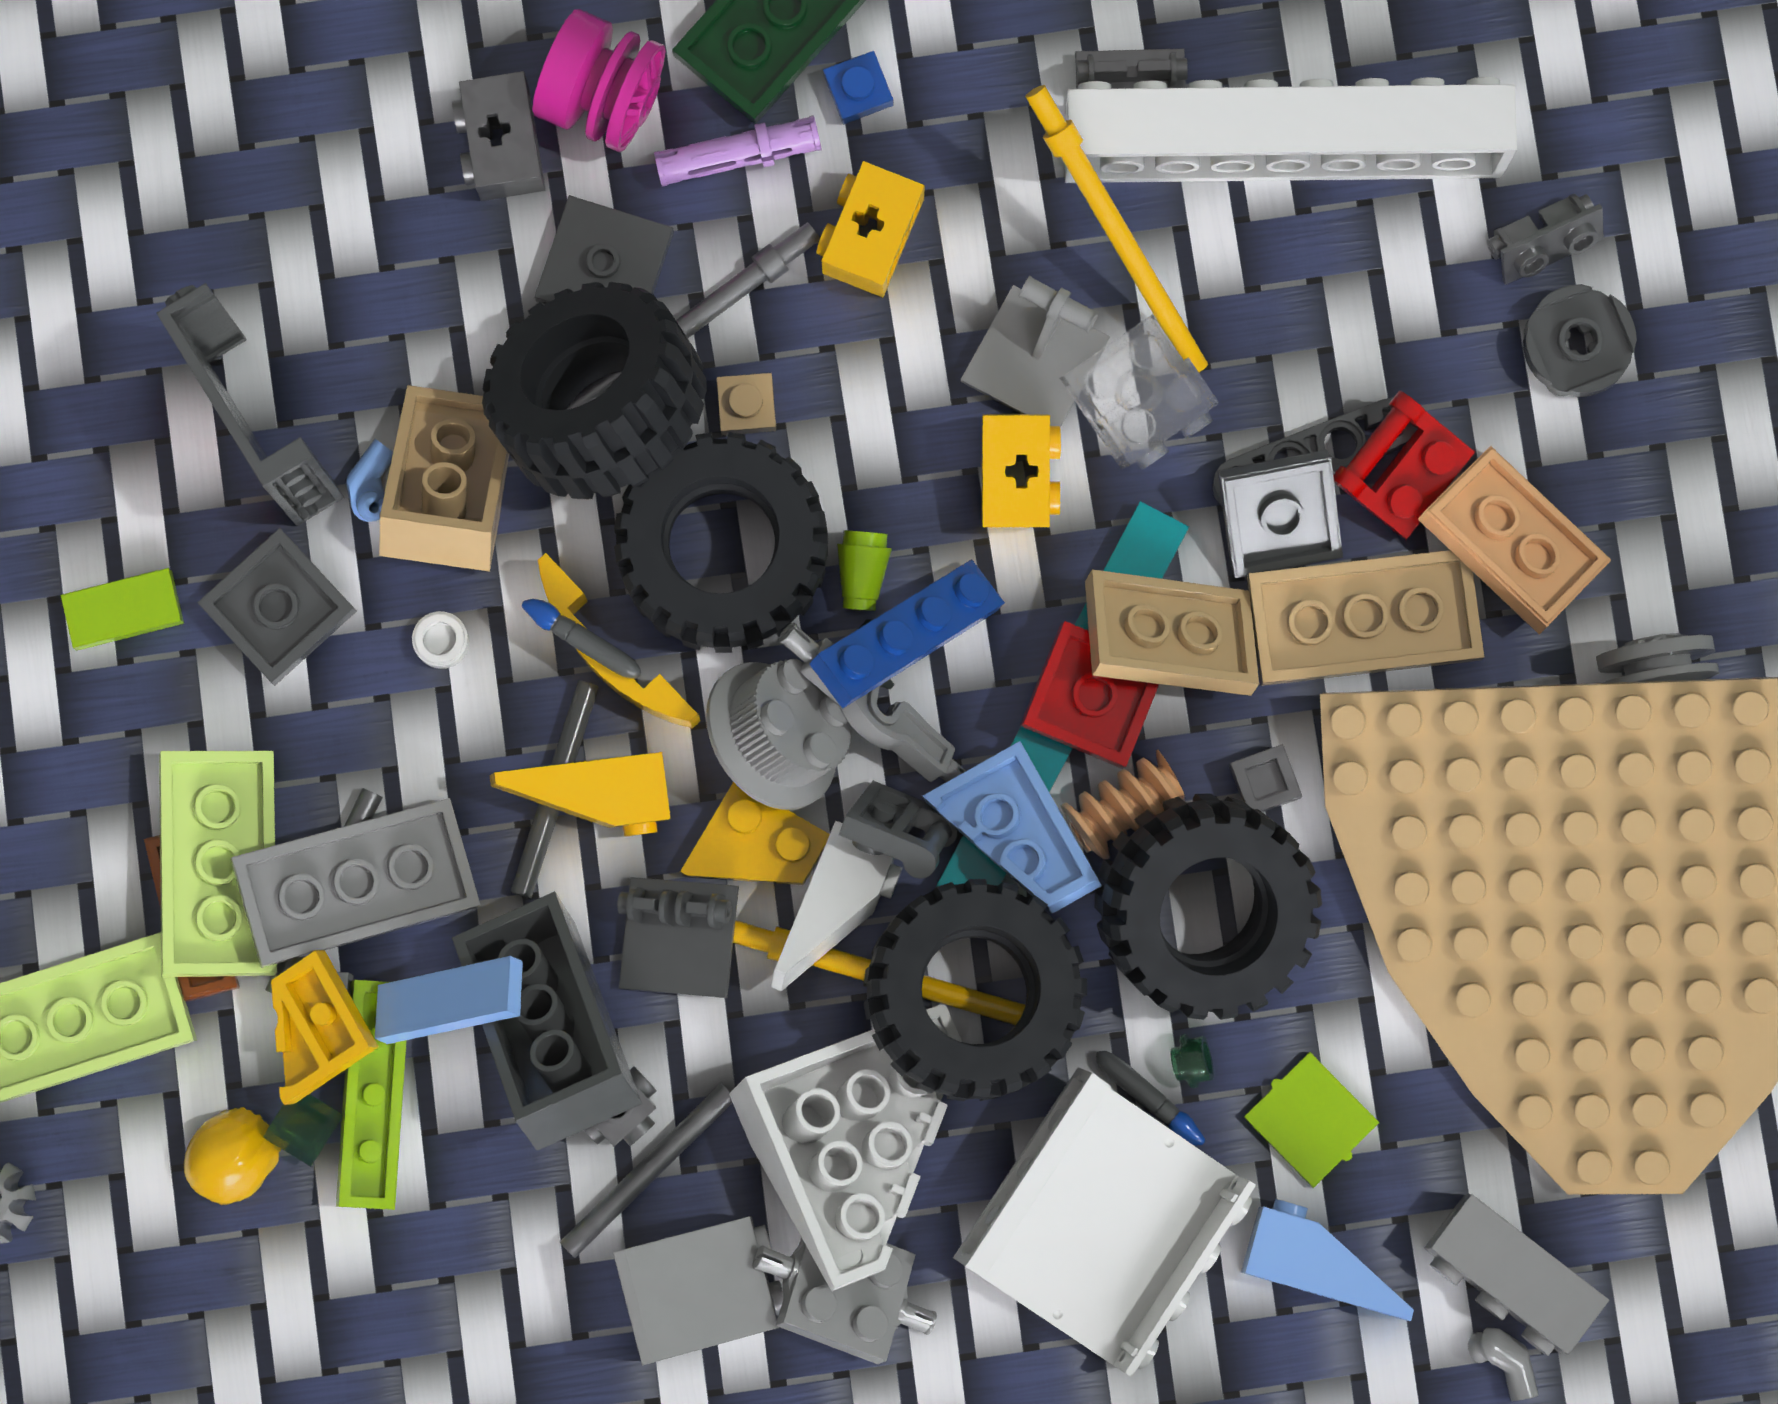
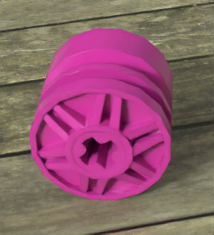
M576 9L565 20L546 57L535 90L532 111L535 117L566 130L572 128L583 113L587 111L585 129L587 139L595 142L607 130L606 146L617 152H622L630 144L639 127L647 119L660 87V75L664 65L665 46L650 40L639 51L640 36L631 31L625 34L614 50H611L612 23L581 9Z

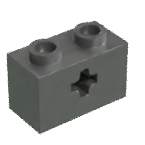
M524 71L459 81L461 99L452 101V108L457 133L467 132L470 152L460 153L465 185H475L481 201L546 191L530 90ZM502 128L504 133L501 139L502 145L492 147L490 142L493 136L492 130Z

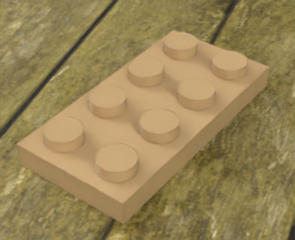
M1451 550L1249 573L1247 576L1261 686L1481 661L1484 658L1473 571Z

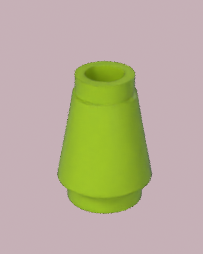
M843 531V543L837 544L843 608L876 611V602L879 598L892 548H887L888 534Z

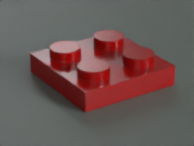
M1064 621L1059 627L1020 726L1123 769L1128 764L1159 684L1093 676L1089 631Z

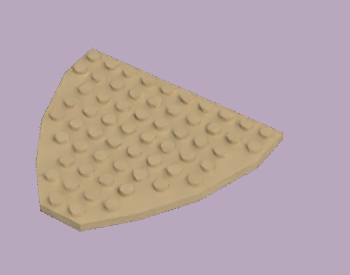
M1778 677L1332 692L1320 694L1325 808L1388 973L1470 1092L1568 1195L1683 1194L1767 1098L1778 1082Z

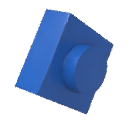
M874 51L823 69V76L843 125L894 106L893 97Z

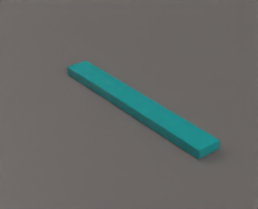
M1140 501L1103 571L1163 579L1189 526ZM1086 602L1075 625L1089 631ZM1020 727L1011 746L1019 741L1022 743L1050 793L1073 748ZM962 836L936 887L953 882L954 885L962 884L969 879H986L987 884L998 886L1003 882L1007 873L965 836Z

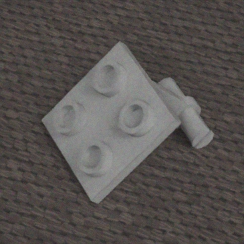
M1029 276L1022 289L1015 285L1012 286L960 382L1020 414H1049L1050 426H1060L1061 428L1110 336L1092 327L1099 312H1095L1071 299L1070 291L1062 287L1059 291H1056Z

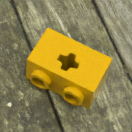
M863 161L857 176L848 174L842 185L837 204L844 208L837 225L834 226L827 223L819 240L816 254L823 256L821 261L822 273L883 298L923 204L925 185ZM869 218L877 220V230H871L867 238L859 235V225L865 226Z
M982 414V527H1050V515H1060V481H1050V459H1060L1061 429L1060 426H1050L1049 414ZM1016 455H1026L1027 463L1037 467L1036 475L1027 476L1026 486H1016L1014 476L1005 474L1006 466L1015 465Z

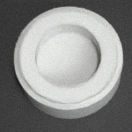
M436 611L425 615L418 621L413 630L412 644L416 654L425 664L433 668L446 669L455 666L465 657L469 648L470 640L466 627L458 617L448 612Z

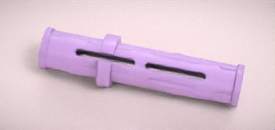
M812 115L807 118L768 127L763 122L755 124L754 130L706 140L675 149L655 151L654 156L661 185L663 187L683 180L717 174L748 165L752 166L763 163L764 167L775 165L774 160L801 153L820 151L822 148L815 117Z

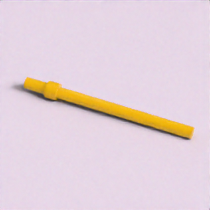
M1045 85L1034 88L1025 97L1046 131L1043 139L1054 157L1062 158L1188 374L1195 375L1208 366V362L1081 148L1080 144L1083 142V138L1072 120L1065 121Z
M735 920L733 943L768 953L767 959L778 962L791 930L776 926L775 931ZM832 948L812 966L864 981L865 970L869 967L871 959ZM924 975L922 997L924 999L1013 1025L1017 1024L1025 1008V1004L929 976Z

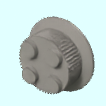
M785 659L773 664L759 662L743 663L725 672L714 684L708 698L706 722L714 753L731 780L756 801L782 810L804 808L818 800L829 788L836 767L842 763L845 755L848 754L847 750L850 749V739L852 738L850 735L852 733L851 725L844 716L840 706L801 673L803 662L800 660Z

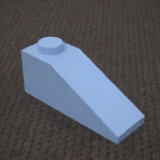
M1275 1199L1272 1209L1267 1207L1258 1208L1241 1273L1399 1319L1412 1320L1414 1309L1319 1222L1305 1219L1308 1208Z

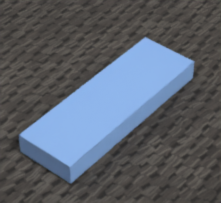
M506 956L378 985L375 1039L391 1044L520 1016L523 961L512 956Z

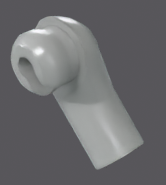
M1486 1328L1483 1332H1476L1470 1337L1468 1351L1474 1361L1477 1363L1489 1361L1491 1364L1504 1370L1511 1401L1539 1396L1530 1355L1523 1343L1499 1328Z

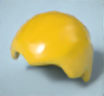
M244 1107L224 1110L208 1119L198 1128L190 1140L185 1153L184 1173L191 1188L199 1195L220 1205H229L250 1197L261 1187L266 1176L275 1168L279 1161L281 1148L279 1140L274 1134V1128L268 1125L261 1115H255L251 1110H246Z

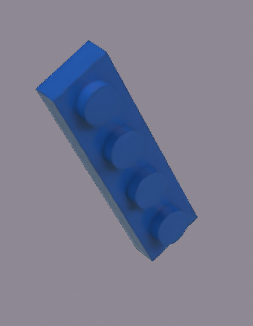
M971 559L816 655L809 665L843 709L996 613L1005 602Z

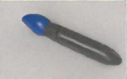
M528 599L522 602V608L543 630L552 631L563 641L566 640V643L620 676L630 679L641 676V669L633 658L582 625L576 624L575 621L561 615L558 609L551 603L539 599Z
M1108 1051L1096 1053V1062L1101 1070L1148 1112L1154 1114V1117L1167 1124L1170 1130L1192 1145L1197 1146L1205 1143V1138L1193 1119L1187 1113L1179 1111L1169 1099H1166V1096L1125 1061Z

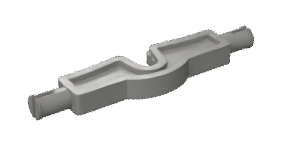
M789 624L780 634L778 641L804 661L801 673L839 705L809 665L817 654L834 643L828 638H824L816 643L797 627V624ZM880 686L842 709L840 706L850 725L864 739L879 748L892 750L929 782L938 777L948 782L967 771L952 759L955 747L933 729L909 703L898 701L889 706L887 712L883 714L877 705Z

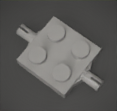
M802 1237L799 1246L790 1257L761 1245L755 1255V1258L758 1259L753 1261V1269H759L783 1279V1302L776 1323L777 1327L875 1364L887 1361L894 1332L900 1324L928 1335L934 1328L935 1323L931 1321L936 1320L937 1313L907 1302V1285L916 1254L886 1243V1246L893 1248L885 1270L834 1291L830 1290Z

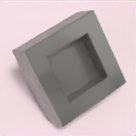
M1283 744L1229 764L1242 801L1255 810L1258 809L1261 812H1265L1302 797Z

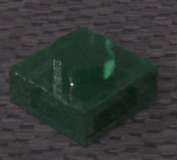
M309 1094L295 1104H283L263 1138L311 1167L340 1122L342 1113Z

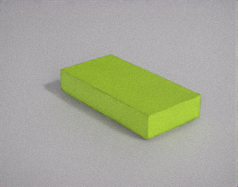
M169 568L61 595L72 647L76 651L184 624L173 574Z

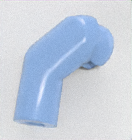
M376 439L373 440L346 478L352 511L360 520L365 522L380 520L385 493L381 476L391 464L393 451Z

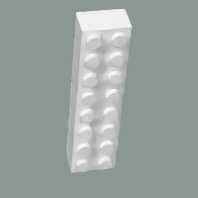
M1426 77L1411 81V85L1389 86V81L1382 78L1362 79L1357 81L1355 86H1333V81L1328 79H1309L1302 81L1300 87H1278V82L1269 79L1251 80L1246 82L1244 87H1222V83L1216 80H1199L1191 82L1189 88H1167L1165 82L1150 80L1137 82L1133 85V88L1111 89L1110 83L1089 81L1079 84L1078 89H1068L1064 116L1065 121H1073L1083 138L1080 146L1102 183L1502 178L1517 151L1515 84H1500V80L1495 77L1472 78L1467 80L1466 85H1444V80L1441 78ZM1065 165V183H1076Z

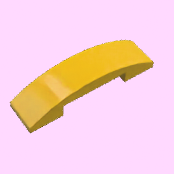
M545 553L538 559V565L549 603L555 606L561 615L585 627L574 616L588 602L585 594ZM575 648L580 657L596 675L620 696L638 708L660 719L689 728H694L701 721L697 712L661 674L656 676L645 688H642L634 678L630 679L618 675Z

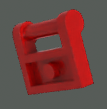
M1399 390L1389 403L1392 407L1390 412L1345 468L1340 465L1333 474L1334 483L1400 537L1407 539L1420 523L1418 518L1447 489L1475 451L1431 416L1418 402ZM1410 422L1417 430L1372 488L1368 487L1363 481Z

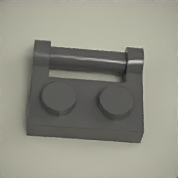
M874 780L846 814L839 833L840 836L852 840V844L865 853L872 855L886 854L903 861L906 872L918 879L927 878L934 872L939 864V853L943 847L953 844L960 834L956 828L925 801ZM913 826L925 831L923 839L908 834Z

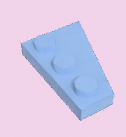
M1020 741L922 796L929 806L1030 895H1035L1047 903L1046 909L1052 914L1102 886Z

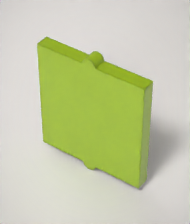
M1311 1052L1301 1059L1281 1080H1272L1270 1084L1272 1089L1244 1116L1250 1125L1312 1188L1341 1160L1349 1161L1352 1158L1351 1150L1379 1124V1121Z

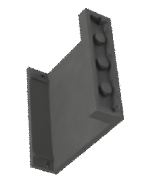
M204 283L198 288L194 285H189L168 297L165 301L166 307L156 314L260 483L284 512L299 526L343 499L344 496L333 478L301 437L268 457L210 364V362L247 339L208 285Z

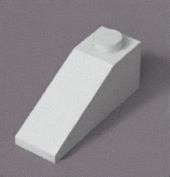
M835 821L775 967L771 988L779 991L784 990L874 913L881 895L889 899L893 895L903 867L893 864L895 858L886 854L872 855L857 849L852 844V840L839 835L843 823Z

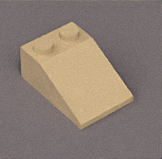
M407 385L380 512L379 556L490 572L500 519L509 453L489 427V420L483 411V396Z

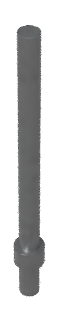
M807 222L775 247H772L770 244L765 246L751 257L754 261L752 264L676 319L686 337H691L766 280L772 283L789 271L786 265L820 240L813 227ZM621 372L609 374L588 385L574 398L567 409L581 406L600 396L616 381Z

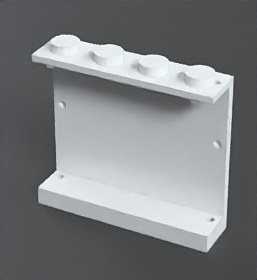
M1078 1067L953 1258L1132 1378L1137 1368L1143 1369L1153 1359L1159 1347L1157 1338L1167 1322L1176 1320L1186 1308L1190 1299L1188 1290L1198 1274L1207 1272L1216 1262L1221 1251L1219 1242L1230 1225L1235 1226L1247 1214L1252 1203L1250 1194L1256 1185L1250 1180L1236 1175L1110 1089L1111 1085L1092 1072Z

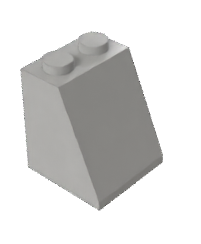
M749 1216L613 1252L642 1366L779 1328L776 1326L783 1302V1291L780 1281L769 1282L766 1272L753 1269V1261L758 1259L755 1258L759 1247L763 1245L771 1249L765 1225L754 1227L753 1219Z

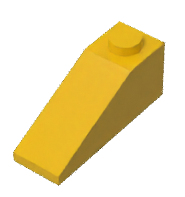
M662 752L494 772L490 775L491 787L607 828L623 826L624 837L657 833L656 822L671 819Z

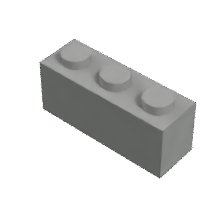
M1464 1194L1424 1247L1425 1250L1435 1257L1429 1264L1434 1270L1455 1285H1458L1462 1278L1480 1291V1294L1475 1299L1478 1304L1502 1321L1507 1314L1515 1318L1526 1327L1521 1336L1547 1356L1550 1355L1553 1349L1560 1354L1569 1355L1609 1302V1299L1473 1194Z

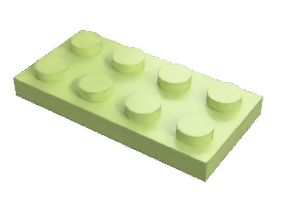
M160 751L161 977L275 976L277 974V964L263 968L260 966L231 863V857L275 845L274 751Z
M161 932L0 983V1103L197 1041L178 978L161 977Z

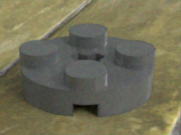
M1582 284L1565 286L1543 298L1526 322L1523 339L1525 359L1534 376L1545 384L1547 389L1554 395L1587 397L1599 394L1612 387L1631 363L1637 341L1635 325L1624 304L1611 294L1607 296L1601 291L1592 290L1593 287ZM1577 327L1581 334L1591 333L1594 341L1587 346L1588 354L1579 355L1577 350H1569L1565 343L1571 337L1569 329Z

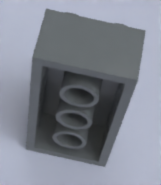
M555 891L452 937L461 966L506 956H512L523 961L520 1016L485 1023L482 1026L515 1121L537 1151L642 1104L577 926Z

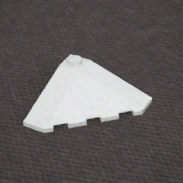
M945 1004L926 1009L931 1020L944 1034L962 1042ZM874 1029L747 1076L729 1093L754 1153L831 1291L886 1269L893 1248L886 1246L896 1217L904 1218L907 1214L921 1177L914 1173L923 1146H931L934 1143L948 1106L941 1102L943 1094L935 1091L930 1094L916 1087L917 1082L907 1074L901 1076L890 1065L893 1060L884 1048L879 1051L872 1037L875 1034Z

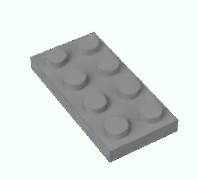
M450 798L231 857L232 867L261 968L307 956L315 950L332 949L472 910L481 905Z

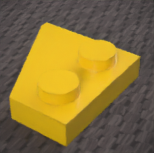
M733 782L680 872L688 878L705 877L732 879L733 881H766L779 884L804 885L822 855L830 834L789 810L772 808L756 801Z
M325 950L313 951L271 980L273 1008L278 1016V1023L275 1028L276 1052H283L285 1087H279L280 1099L284 1105L297 1103L379 1047Z

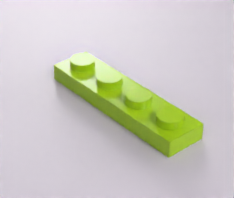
M352 980L350 996L375 1039L378 985L389 982ZM375 1039L379 1047L345 1070L336 1207L395 1210L407 1040L386 1044Z

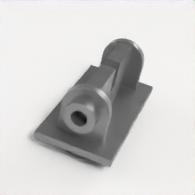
M1184 49L1075 51L1076 89H1078L1079 84L1089 81L1110 83L1111 89L1133 88V85L1137 82L1150 80L1165 82L1167 88H1186L1185 80H1187L1188 69Z
M1572 194L1539 210V218L1545 225L1544 228L1538 230L1528 215L1507 226L1494 230V237L1487 239V246L1495 260L1501 258L1503 282L1505 285L1522 277H1532L1540 273L1547 265L1571 254L1584 253L1592 248L1595 243L1604 240L1602 206L1600 204L1594 206L1587 194L1581 197Z

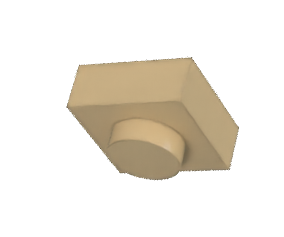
M772 373L717 377L722 435H728V432L746 434L776 431Z

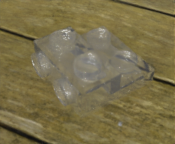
M1153 314L1060 377V380L1121 469L1130 466L1134 462H1137L1141 469L1151 465L1169 452L1164 441L1179 431L1187 439L1213 421L1208 411L1219 404L1189 357L1183 360Z

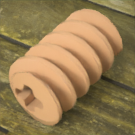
M1156 750L1158 768L1145 758L1136 762L1139 779L1125 769L1117 773L1120 790H1117L1113 785L1104 780L1098 784L1100 801L1096 800L1086 791L1079 795L1080 813L1066 802L1061 805L1062 812L1070 828L1086 853L1092 850L1103 860L1109 859L1107 841L1110 839L1115 841L1121 831L1126 835V830L1130 828L1136 831L1139 828V825L1134 820L1147 809L1154 815H1157L1164 811L1163 801L1178 796L1185 801L1182 787L1159 750Z

